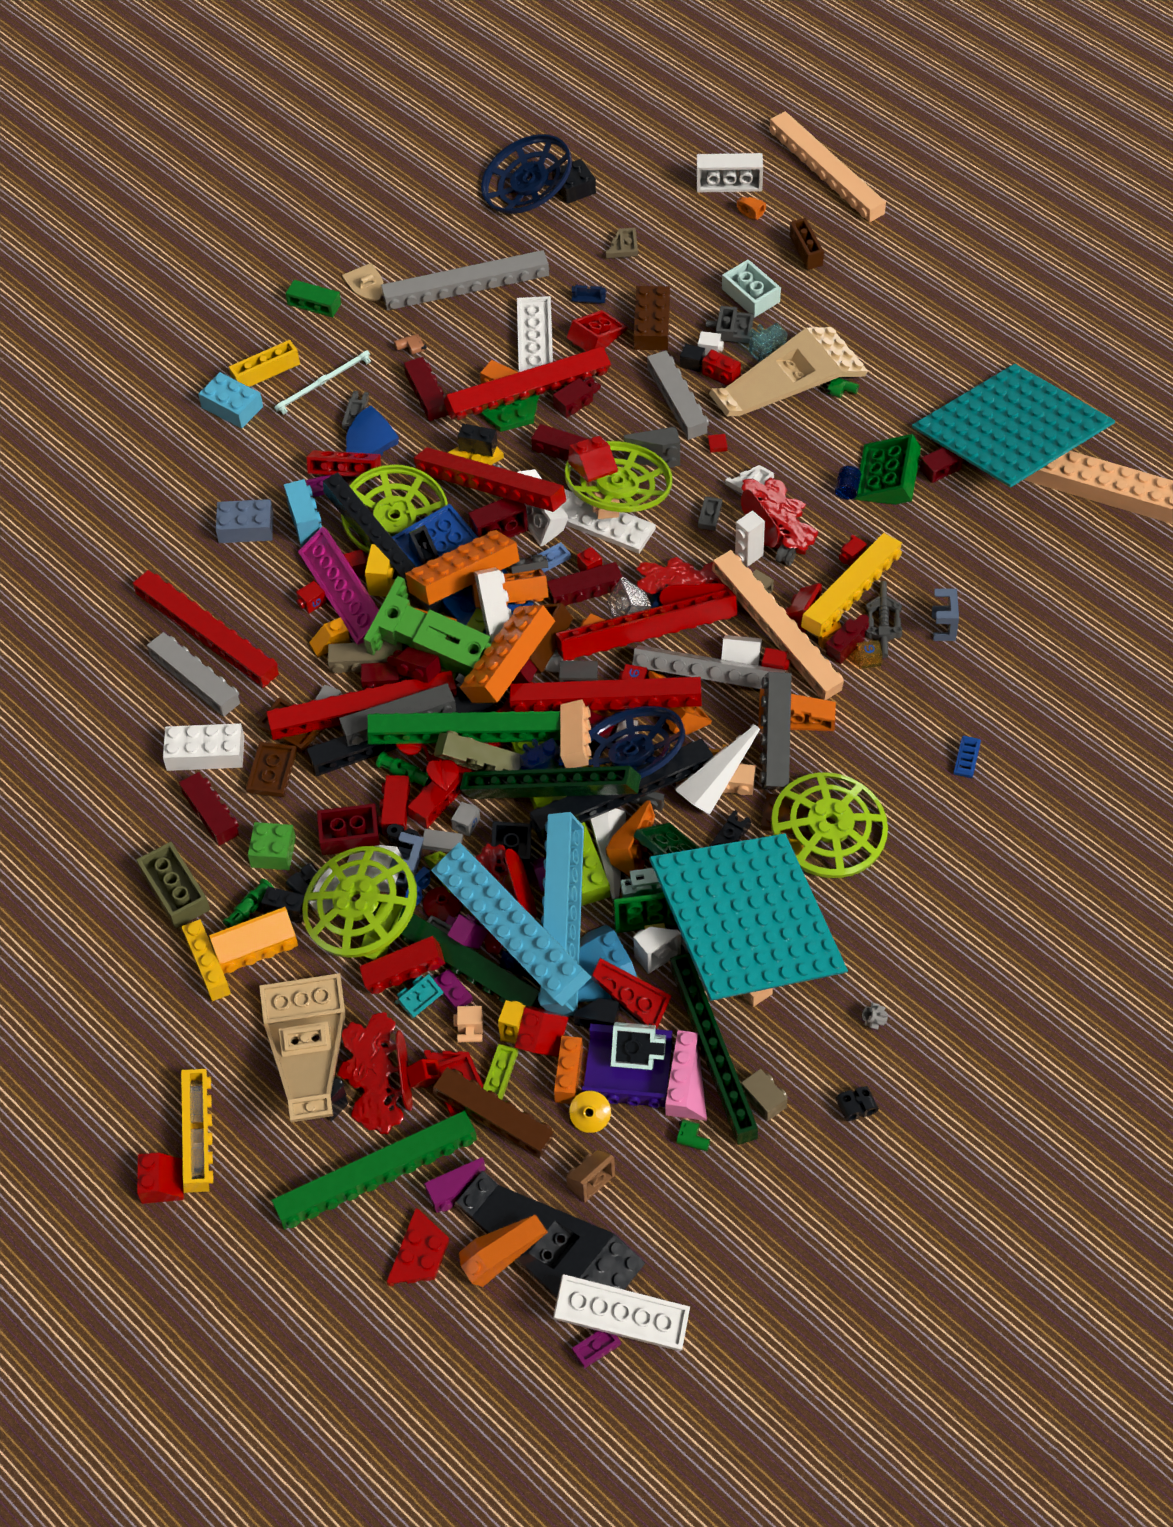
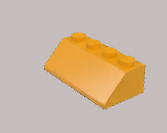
M285 907L209 935L213 950L224 974L232 973L238 968L253 965L259 960L271 958L275 954L290 951L298 946L296 935Z

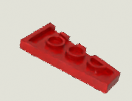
M600 958L591 974V979L643 1024L656 1025L657 1029L671 999V995Z

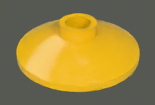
M584 1091L578 1094L571 1102L569 1115L577 1129L586 1133H594L602 1130L608 1124L611 1117V1107L607 1098L601 1093ZM587 1109L593 1110L592 1116L586 1115Z

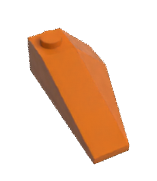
M653 671L648 672L649 679L666 678L662 674ZM700 707L667 708L679 715L685 728V735L697 731L712 722ZM667 719L666 723L670 726L669 729L675 734L678 733L679 728L677 725Z
M647 800L612 836L609 844L606 846V856L609 857L611 865L630 876V871L644 868L645 861L642 857L643 852H647L648 848L642 846L633 835L637 829L653 826L655 814L650 800Z
M533 1215L478 1237L459 1252L461 1268L472 1284L484 1287L547 1234L548 1231L537 1215Z

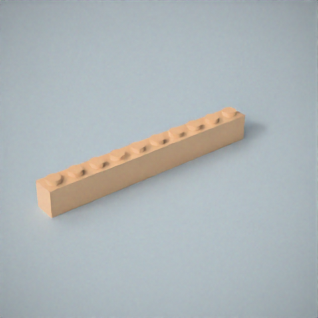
M786 111L770 119V133L790 149L811 171H814L821 180L825 181L832 190L836 191L842 199L847 201L863 218L871 222L885 214L886 201Z
M730 550L714 559L712 571L736 595L739 603L780 650L788 651L787 659H790L792 665L821 699L827 700L842 691L844 683L842 675L832 668L830 661L821 655L818 647L813 646L808 636L798 628L797 623L788 617L785 609L776 603L773 595L764 589L762 582L757 581L752 571L745 567L741 558Z

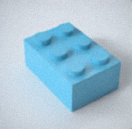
M221 372L198 394L203 409L241 429L263 408L260 392Z
M305 479L284 484L288 508L301 547L322 527L321 523H319L321 522L319 511L315 510L317 509L315 499L310 497L313 496L311 487L306 485Z

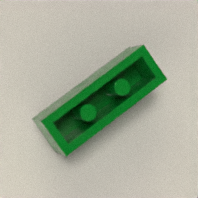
M293 280L285 293L287 305L332 318L341 305L340 292L298 280Z

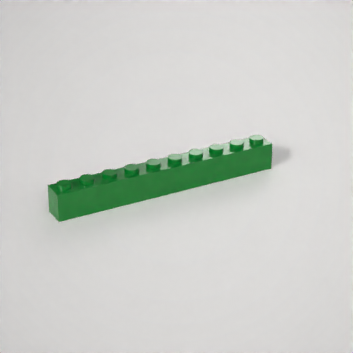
M560 711L368 714V744L437 743L439 734L446 733L447 731L457 732L459 736L470 737L479 742L560 741Z
M462 1111L272 1199L274 1209L284 1230L294 1228L306 1219H313L325 1210L335 1209L339 1204L347 1200H354L366 1191L371 1192L383 1183L393 1182L398 1176L412 1173L418 1167L424 1164L429 1165L443 1155L448 1156L458 1148L470 1146L477 1140L476 1131L466 1112Z

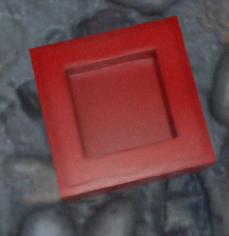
M725 434L708 435L710 453L727 451Z

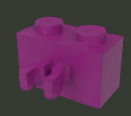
M459 914L457 918L448 916L445 922L452 926L447 934L449 937L464 946L476 949L480 948L489 932L476 917L467 914V916Z

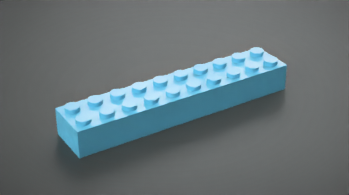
M571 812L548 814V822L545 823L547 840L544 843L546 850V859H544L546 873L545 878H543L545 896L542 898L544 915H542L541 923L543 928L579 964L584 826ZM541 986L538 1001L547 1011L565 1016H574V1013L578 1010V991L561 1006Z
M460 842L431 869L444 885L561 1006L591 978L572 956Z

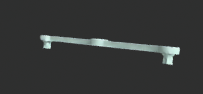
M364 351L328 375L321 376L313 384L278 403L274 409L277 412L281 411L284 415L288 412L285 408L287 405L313 389L323 385L360 361H364L367 365L371 362L369 351Z

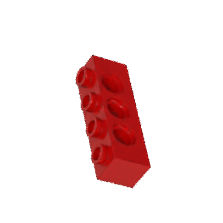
M313 450L307 456L308 474L334 475L338 472L341 476L359 477L361 474L381 466V454Z

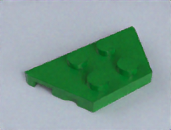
M533 394L525 400L517 399L509 405L501 404L493 410L488 408L479 414L483 415L486 421L494 425L500 432L533 424L540 395Z

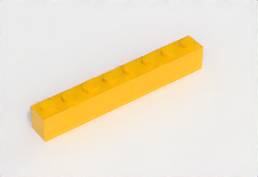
M883 533L803 614L801 627L818 637L824 632H828L834 621L838 622L842 614L851 608L854 601H858L865 590L868 591L875 580H879L882 573L891 567L892 562L900 558L902 542Z

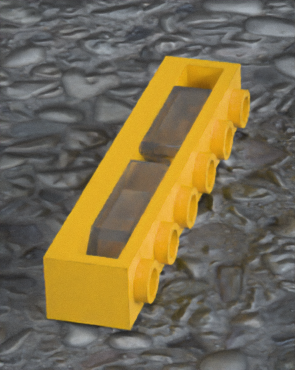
M206 1069L181 1070L184 1193L209 1192V1184L213 1183V1171H209V1164H213V1151L208 1152V1145H213L212 1132L208 1133V1126H212V1114H208V1108H212L211 1095H207V1089H211V1077H207Z

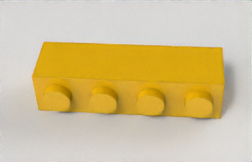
M291 340L285 341L229 366L230 376L248 387L300 365L298 350Z
M201 919L182 926L185 939L212 1002L230 995L227 980Z

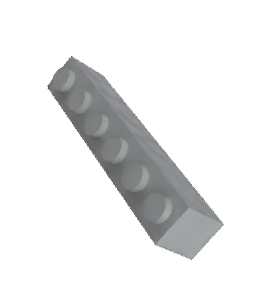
M666 350L647 356V369L687 439L707 434L709 420L706 415H703L700 404L696 403L693 392L689 391L687 381L682 379L681 371L679 368H676L673 357L669 356Z
M163 632L147 644L149 654L155 661L223 717L240 704L238 690L233 686L230 687L223 677L215 675L214 671L209 666L203 665L197 656H192L185 646L181 647L173 636L169 637Z

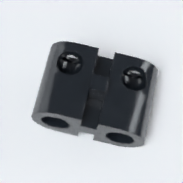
M398 824L389 825L387 827L389 845L398 847V849L399 847H404L412 850L413 845L399 841V836L401 832L419 836L418 832L410 828L404 831V826Z
M308 863L301 868L299 873L296 872L288 878L285 884L293 893L305 895L312 878L319 870L313 863Z
M868 1086L856 1088L854 1092L849 1090L840 1093L835 1098L846 1121L856 1120L859 1116H870L879 1110Z

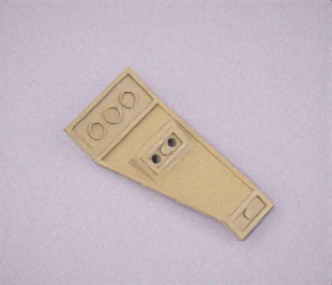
M810 327L802 330L726 388H712L709 395L726 416H741L839 377H864L868 370L832 327Z
M340 973L260 985L264 1026L288 1099L290 1121L297 1122L333 1116L331 1091L346 1015ZM319 1036L318 1041H313L312 1038ZM292 1040H299L297 1044H292Z

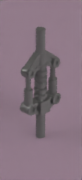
M881 581L879 583L880 596L865 606L869 617V628L866 630V637L879 640L881 657L887 658L888 642L894 638L902 637L901 618H899L902 605L887 596V582ZM876 610H879V627H874V619L872 618V613ZM889 610L895 613L894 627L889 626Z

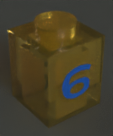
M879 640L857 643L856 651H853L854 661L858 662L859 669L882 666L883 654Z

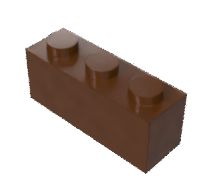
M807 219L791 221L790 238L807 270L823 266L824 250Z

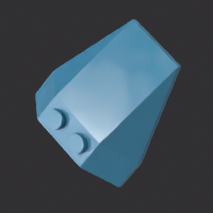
M607 925L601 926L586 933L580 939L579 965L590 976L597 961L601 958L637 977L631 959L612 928ZM591 978L578 990V1003L595 1001L599 998L613 999L610 994Z

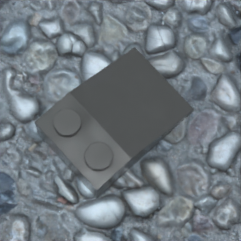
M676 427L624 435V442L649 449L660 456L669 467L680 466V439ZM624 451V459L627 460L630 452ZM637 455L635 463L657 467L650 460Z

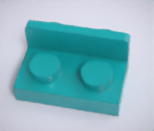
M429 974L425 977L422 975L417 977L412 982L414 985L408 990L405 987L397 994L399 998L395 1003L400 1004L412 1019L444 993Z

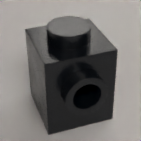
M685 344L680 355V368L700 372L702 360L705 358V348Z

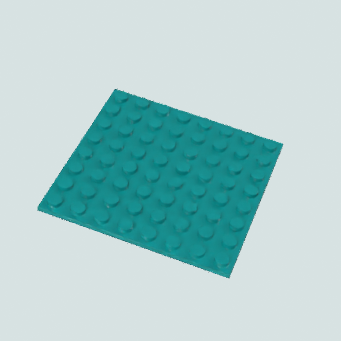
M1013 364L912 424V428L1011 488L1113 425L1115 420L1019 365Z
M786 834L651 856L649 858L710 1001L848 972Z

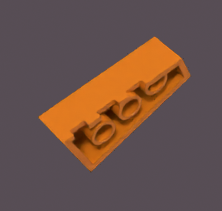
M760 688L759 729H763V726H761V716L764 715V707H761V698L764 696V689ZM791 694L790 730L835 731L836 702Z

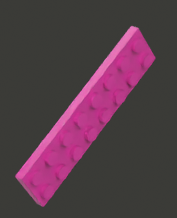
M322 526L298 552L319 586L325 591L326 597L343 620L352 638L359 645L364 643V637L379 609L328 530Z

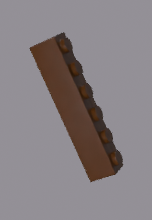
M447 1067L433 1087V1095L461 1112L465 1111L471 1118L539 1159L553 1139L554 1131L548 1124L544 1122L539 1123L528 1112L519 1111L513 1103L509 1101L504 1102L498 1098L496 1093L491 1090H484L478 1082L474 1080L469 1081L456 1069L451 1070Z

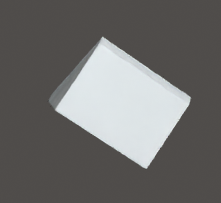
M725 635L721 659L759 666L762 638Z

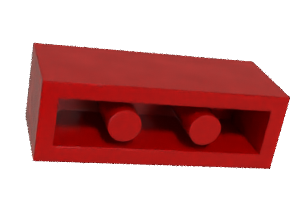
M386 775V781L382 783L384 799H380L382 815L378 816V827L382 828L383 834H387V827L391 824L404 826V831L407 828L408 804L411 790L409 776Z

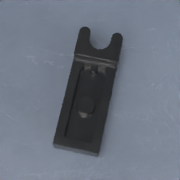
M734 810L709 846L738 842L750 828V818L746 817L743 821L739 822L738 812Z

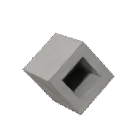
M461 802L451 819L452 829L470 837L480 820L479 808L473 804Z

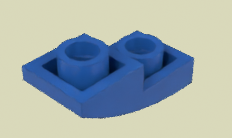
M425 867L414 877L417 885L416 906L420 904L423 898L422 889L427 888L431 881L430 871ZM407 889L405 898H408V893H409L408 889Z

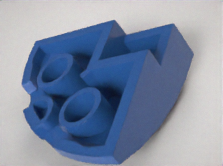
M370 405L355 417V420L349 427L346 436V452L381 454L382 456L383 451L398 444L399 437L386 419Z

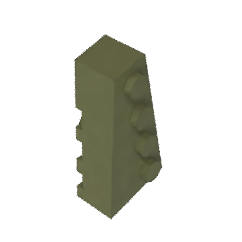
M454 731L439 734L433 755L443 760H451L457 765L476 772L520 770L523 758L522 754L475 741V739L459 736Z

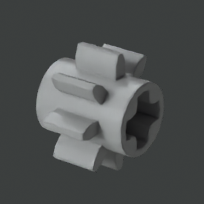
M873 1002L871 1007H865L862 1012V1018L865 1021L864 1025L870 1026L873 1029H878L879 1025L884 1026L888 1019L887 1012L884 1011L886 1007Z

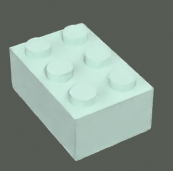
M750 260L744 261L722 275V290L748 313L754 314V318L780 302L781 287Z

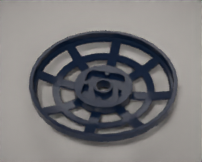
M547 134L531 135L513 142L493 158L484 172L481 190L485 201L492 209L506 214L522 213L539 207L551 199L565 184L572 167L571 152L561 139ZM534 143H545L543 151L532 152L526 155L522 148ZM551 144L559 146L566 154L558 160L553 154L549 153ZM517 151L519 158L512 162L505 171L497 168L506 157ZM540 157L539 161H527L530 158ZM546 158H549L554 164L546 169L544 162ZM568 159L566 171L562 179L558 180L561 165ZM518 164H522L514 173H510ZM556 169L554 180H548L549 173ZM493 173L501 176L498 183V191L489 193V183ZM506 178L511 179V187L504 189ZM544 186H549L546 191L538 195L539 190ZM511 192L518 194L514 200H510L505 195ZM532 195L531 200L519 202L524 196ZM500 196L509 205L506 208L497 207L490 198ZM527 205L520 208H514L515 206Z
M658 706L635 707L615 713L598 722L588 731L591 741L594 740L600 744L594 753L593 759H589V765L600 767L601 764L611 763L612 766H631L637 771V767L651 763L637 771L641 778H644L662 768L678 753L685 739L683 722L674 711ZM642 716L660 717L655 726H634L633 718ZM667 719L671 720L679 728V732L671 737L662 728ZM626 720V729L613 734L607 739L599 735L609 727ZM650 731L648 735L635 734V732ZM658 733L664 738V741L654 745L652 739ZM624 735H628V736H626V737H624V738L618 740L615 744L612 743L613 741L617 740L618 738H620V737H622V736H624ZM678 739L673 749L667 754L670 744ZM664 747L659 757H653L654 751ZM605 748L610 749L607 758H600Z

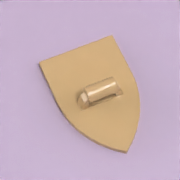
M372 263L342 275L350 289L359 297L377 302L381 300L383 296L381 285L384 283L381 275Z

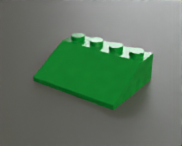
M913 434L864 444L854 496L855 500L895 505L912 501L921 446Z
M664 893L614 899L612 902L616 933L645 930L644 926L660 923H664L665 927L677 926Z

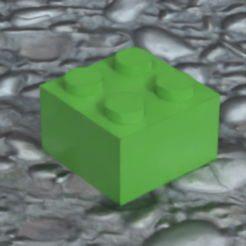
M254 822L248 852L251 868L290 870L296 839L293 825Z

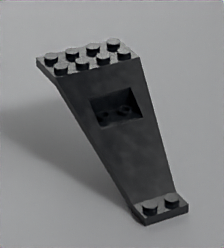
M483 1170L478 1173L454 1202L486 1234L530 1216L537 1215L548 1233L520 1255L516 1261L556 1298L563 1274L625 1290L645 1264L616 1234L502 1187ZM558 1235L562 1237L561 1243L557 1241ZM545 1252L549 1254L548 1260L544 1258Z

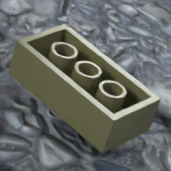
M172 842L136 859L142 876L175 929L210 911L207 897Z

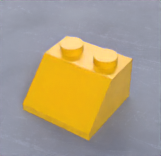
M371 544L365 570L368 593L372 596L386 597L395 582V579H393L394 569L391 568L390 560L375 544Z

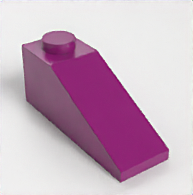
M483 1157L424 1183L426 1193L436 1213L451 1209L455 1205L454 1202L478 1173L486 1170Z

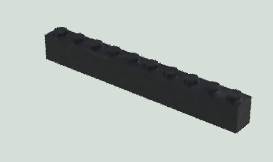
M337 472L323 480V493L369 549L371 544H375L390 560L391 568L394 569L393 578L396 580L397 576L405 579L408 596L415 605L424 611H429L430 609L441 613L443 611V599L428 605L409 593L405 573L411 571L416 566L341 475Z
M465 694L454 697L457 713L494 712L493 703H472ZM344 736L313 745L307 748V752L317 777L380 755L382 752H389L397 749L395 744H368V740L358 745L348 746Z
M703 739L691 741L681 747L678 753L662 768L641 778L638 794L567 796L530 812V824L542 841L547 838L545 823L548 822V814L571 812L580 823H583L687 778L692 773L694 774L701 769L703 764L713 757V754ZM646 763L637 767V771L645 768L651 763Z

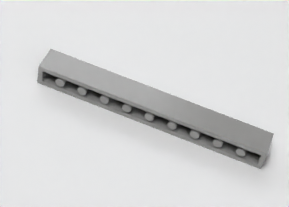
M544 250L382 284V294L386 309L392 310L549 276V264Z

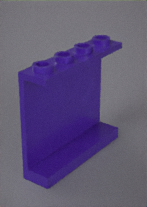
M590 1024V1042L582 1092H599L607 1098L610 1104L627 1103L631 1106L665 1107L672 1049V1031L656 1029V1035H666L664 1060L654 1059L652 1070L611 1066L613 1025Z

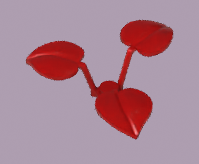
M424 743L395 744L402 753L407 755L418 754L423 748L426 760L429 761L426 768L427 774L442 790L447 791L450 785L457 779L459 775L457 764L451 760H443L433 755L430 756Z

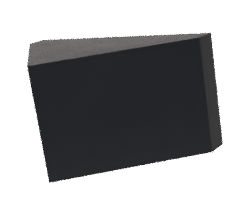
M425 525L408 533L409 548L422 565L426 564L429 560L439 557Z

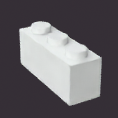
M754 511L749 512L736 522L735 555H738L742 563L747 567L764 554L765 521Z

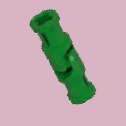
M382 752L376 761V767L389 770L393 775L409 776L410 783L415 782L424 787L428 786L432 781L428 774L421 771L419 767L399 758H392L385 752Z
M262 878L259 881L260 884L254 890H250L241 900V903L234 907L233 913L228 918L223 919L222 922L227 928L238 925L244 920L247 921L250 913L255 912L262 905L261 902L268 886L273 887L269 881Z

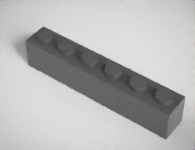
M768 672L762 678L761 686L764 689V696L761 698V707H764V715L761 716L763 734L760 736V745H763V753L760 754L762 772L759 775L762 789L783 790L789 784L792 673Z
M447 683L341 717L339 721L347 745L352 746L368 740V714L456 712V705Z

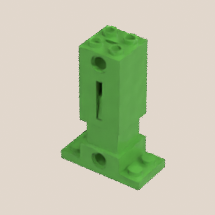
M397 576L364 637L367 653L374 656L375 652L381 649L382 640L395 646L397 642H400L411 648L438 655L440 666L455 673H460L465 677L469 675L475 663L483 656L485 649L492 645L490 636L430 609L428 613H424L411 607L410 601L407 600L408 593L405 579Z

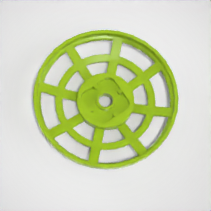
M606 441L610 445L611 450L630 452L627 460L614 458L616 464L624 465V467L617 466L618 472L596 479V486H587L586 480L582 476L580 477L581 486H574L570 480V471L574 468L568 461L566 463L565 480L574 495L589 505L608 511L637 512L652 508L665 500L672 487V473L667 463L649 449L628 442ZM637 455L650 460L658 469L649 472L643 466L635 463ZM631 468L640 471L643 475L638 477L631 471ZM663 473L666 480V490H655L654 477ZM648 480L649 490L639 488V483ZM581 492H586V494L589 495L591 498L585 496ZM592 492H601L606 497L601 499ZM635 494L645 495L637 501L631 498ZM651 496H660L659 498L649 503L639 505L648 500ZM613 498L624 499L627 503H616L611 501L613 500Z
M385 465L373 468L361 474L349 485L365 506L374 510V517L390 536H394L415 524L416 516L423 514L429 516L432 514V511L448 505L444 491L431 476L421 470L405 465ZM387 474H406L416 477L412 486L398 483L390 484ZM380 475L381 486L372 489L365 496L356 490L367 480ZM422 481L435 491L440 499L439 502L430 505L427 498L418 491ZM391 490L407 491L405 497L393 496ZM384 491L386 498H383L378 503L370 500L376 494ZM414 495L421 500L424 507L415 509L414 505L410 502ZM393 513L399 514V517L393 519L390 517V515ZM341 515L342 525L350 540L358 548L369 554V547L362 545L355 539L349 529L351 525Z
M819 772L794 780L781 791L772 810L771 828L773 835H779L781 830L792 828L794 835L804 846L798 856L795 854L801 869L816 876L843 878L864 871L878 859L887 840V817L877 797L860 782L841 774ZM817 778L819 785L805 790L800 795L790 791L798 783ZM825 778L842 780L854 785V787L848 790L837 785H827ZM820 790L823 799L815 803L806 798L811 793ZM829 790L845 793L846 796L842 801L831 798ZM861 791L866 793L875 803L880 814H870L866 804L857 795ZM787 797L794 800L790 820L778 823L779 807L783 798ZM854 799L864 813H853L848 805ZM800 804L810 809L806 818L796 819L797 809ZM832 817L836 823L830 824L826 821V818ZM855 821H866L863 836L853 830ZM872 821L882 822L883 825L882 837L876 849L867 841L871 833ZM808 825L810 832L813 834L809 841L802 835L798 827ZM849 836L857 842L850 848L841 849L840 842ZM819 840L832 843L834 851L824 850L815 845ZM861 847L870 854L860 864L844 868V856L855 853ZM811 851L821 856L835 858L836 869L818 867L806 862L805 859Z
M361 846L344 851L325 863L312 878L303 901L305 928L319 947L336 956L346 958L362 957L380 951L391 944L403 932L412 918L417 900V885L414 875L400 856L385 848ZM374 851L381 852L395 859L398 864L387 869L382 864L370 859ZM365 852L361 860L350 861L340 867L336 863L349 855ZM359 865L357 874L346 877L343 873V870ZM368 866L375 867L382 872L374 878L365 875ZM331 868L333 872L326 878L320 891L312 892L319 878L327 869ZM402 870L405 872L408 881V898L396 896V884L392 875ZM336 876L340 883L335 890L325 891L329 883ZM385 879L389 883V895L380 894L377 885ZM360 894V898L357 901H352L354 895ZM323 899H332L334 908L325 915ZM317 900V911L320 921L312 929L308 919L309 901ZM379 902L387 903L383 912L376 919L373 912ZM394 904L406 906L400 920L387 933L381 923L389 916ZM338 914L346 919L344 929L330 923ZM366 918L370 923L362 928L352 930L353 921ZM326 927L331 932L343 936L342 948L327 944L317 935ZM372 930H375L381 938L367 946L350 948L351 937L363 935Z

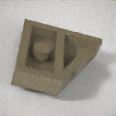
M636 228L619 229L616 237L611 242L610 249L606 251V258L638 256Z

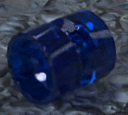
M843 466L840 468L835 486V494L839 498L845 500L856 498L861 480V472L858 468L854 466Z

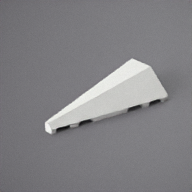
M754 724L751 725V728L744 734L736 737L733 743L728 747L725 746L704 763L701 769L688 776V779L681 785L678 784L675 790L691 804L710 814L760 731L759 727Z
M616 808L589 820L598 848L600 862L610 884L612 902L614 899H619L621 871L611 865L609 857L606 856V846L609 844L612 836L626 821V812Z

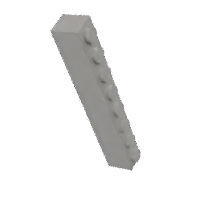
M641 645L635 648L632 663L635 666L647 667L648 670L689 677H701V679L758 689L762 688V678L768 672L785 673V670Z

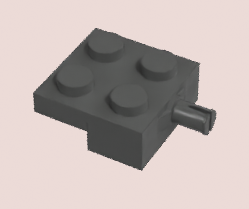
M720 306L717 321L707 320L706 327L716 328V333L721 334V341L750 343L754 314L737 312V307Z

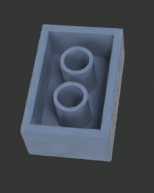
M271 499L217 502L216 533L219 543L273 541L274 512Z

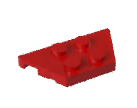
M424 1050L426 1059L438 1060L441 1075L447 1067L451 1070L456 1069L463 1074L464 1078L469 1081L474 1080L480 1084L481 1088L484 1087L469 1052L459 1051L454 1053L452 1051H443L442 1053L430 1052V1050ZM445 1102L451 1117L461 1112Z
M415 1208L387 1280V1286H394L395 1283L402 1282L410 1284L420 1280H435L450 1241L449 1237L417 1208Z

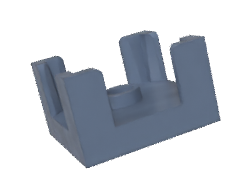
M934 589V596L948 597L947 606H932V618L936 619V624H947L948 632H934L933 641H956L959 623L957 589Z
M401 832L399 841L413 845L412 850L399 847V851L415 877L422 855L424 838ZM393 858L390 864V868L398 864L397 861ZM406 874L405 878H397L396 886L408 889Z

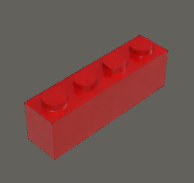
M431 936L363 964L359 968L365 988L371 994H378L386 988L402 984L405 980L417 978L422 973L437 970L446 963L440 943Z

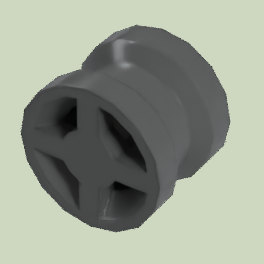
M782 544L778 549L776 562H785L787 566H791L796 555V549H789Z

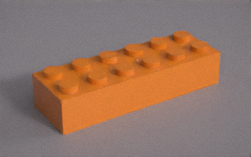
M497 530L490 531L480 538H475L473 541L461 545L451 552L444 553L436 559L429 560L426 564L415 567L405 573L409 593L426 604L431 605L476 583L475 571L494 567L500 571L519 562L517 543Z
M544 605L518 606L514 609L512 616L504 623L499 634L494 637L492 645L485 649L483 656L475 663L473 670L464 678V682L460 686L472 703H497L555 622Z

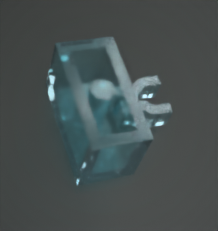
M777 322L765 330L759 324L757 326L759 332H756L753 328L750 330L752 338L750 339L749 352L759 362L787 341L788 333Z

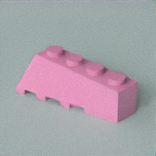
M681 1030L677 1032L665 1103V1114L667 1116L707 1121L698 1033Z

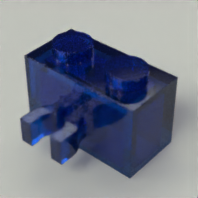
M553 738L538 745L536 739H533V749L528 747L526 743L523 745L525 753L520 755L521 770L555 769L564 764L560 756V747Z

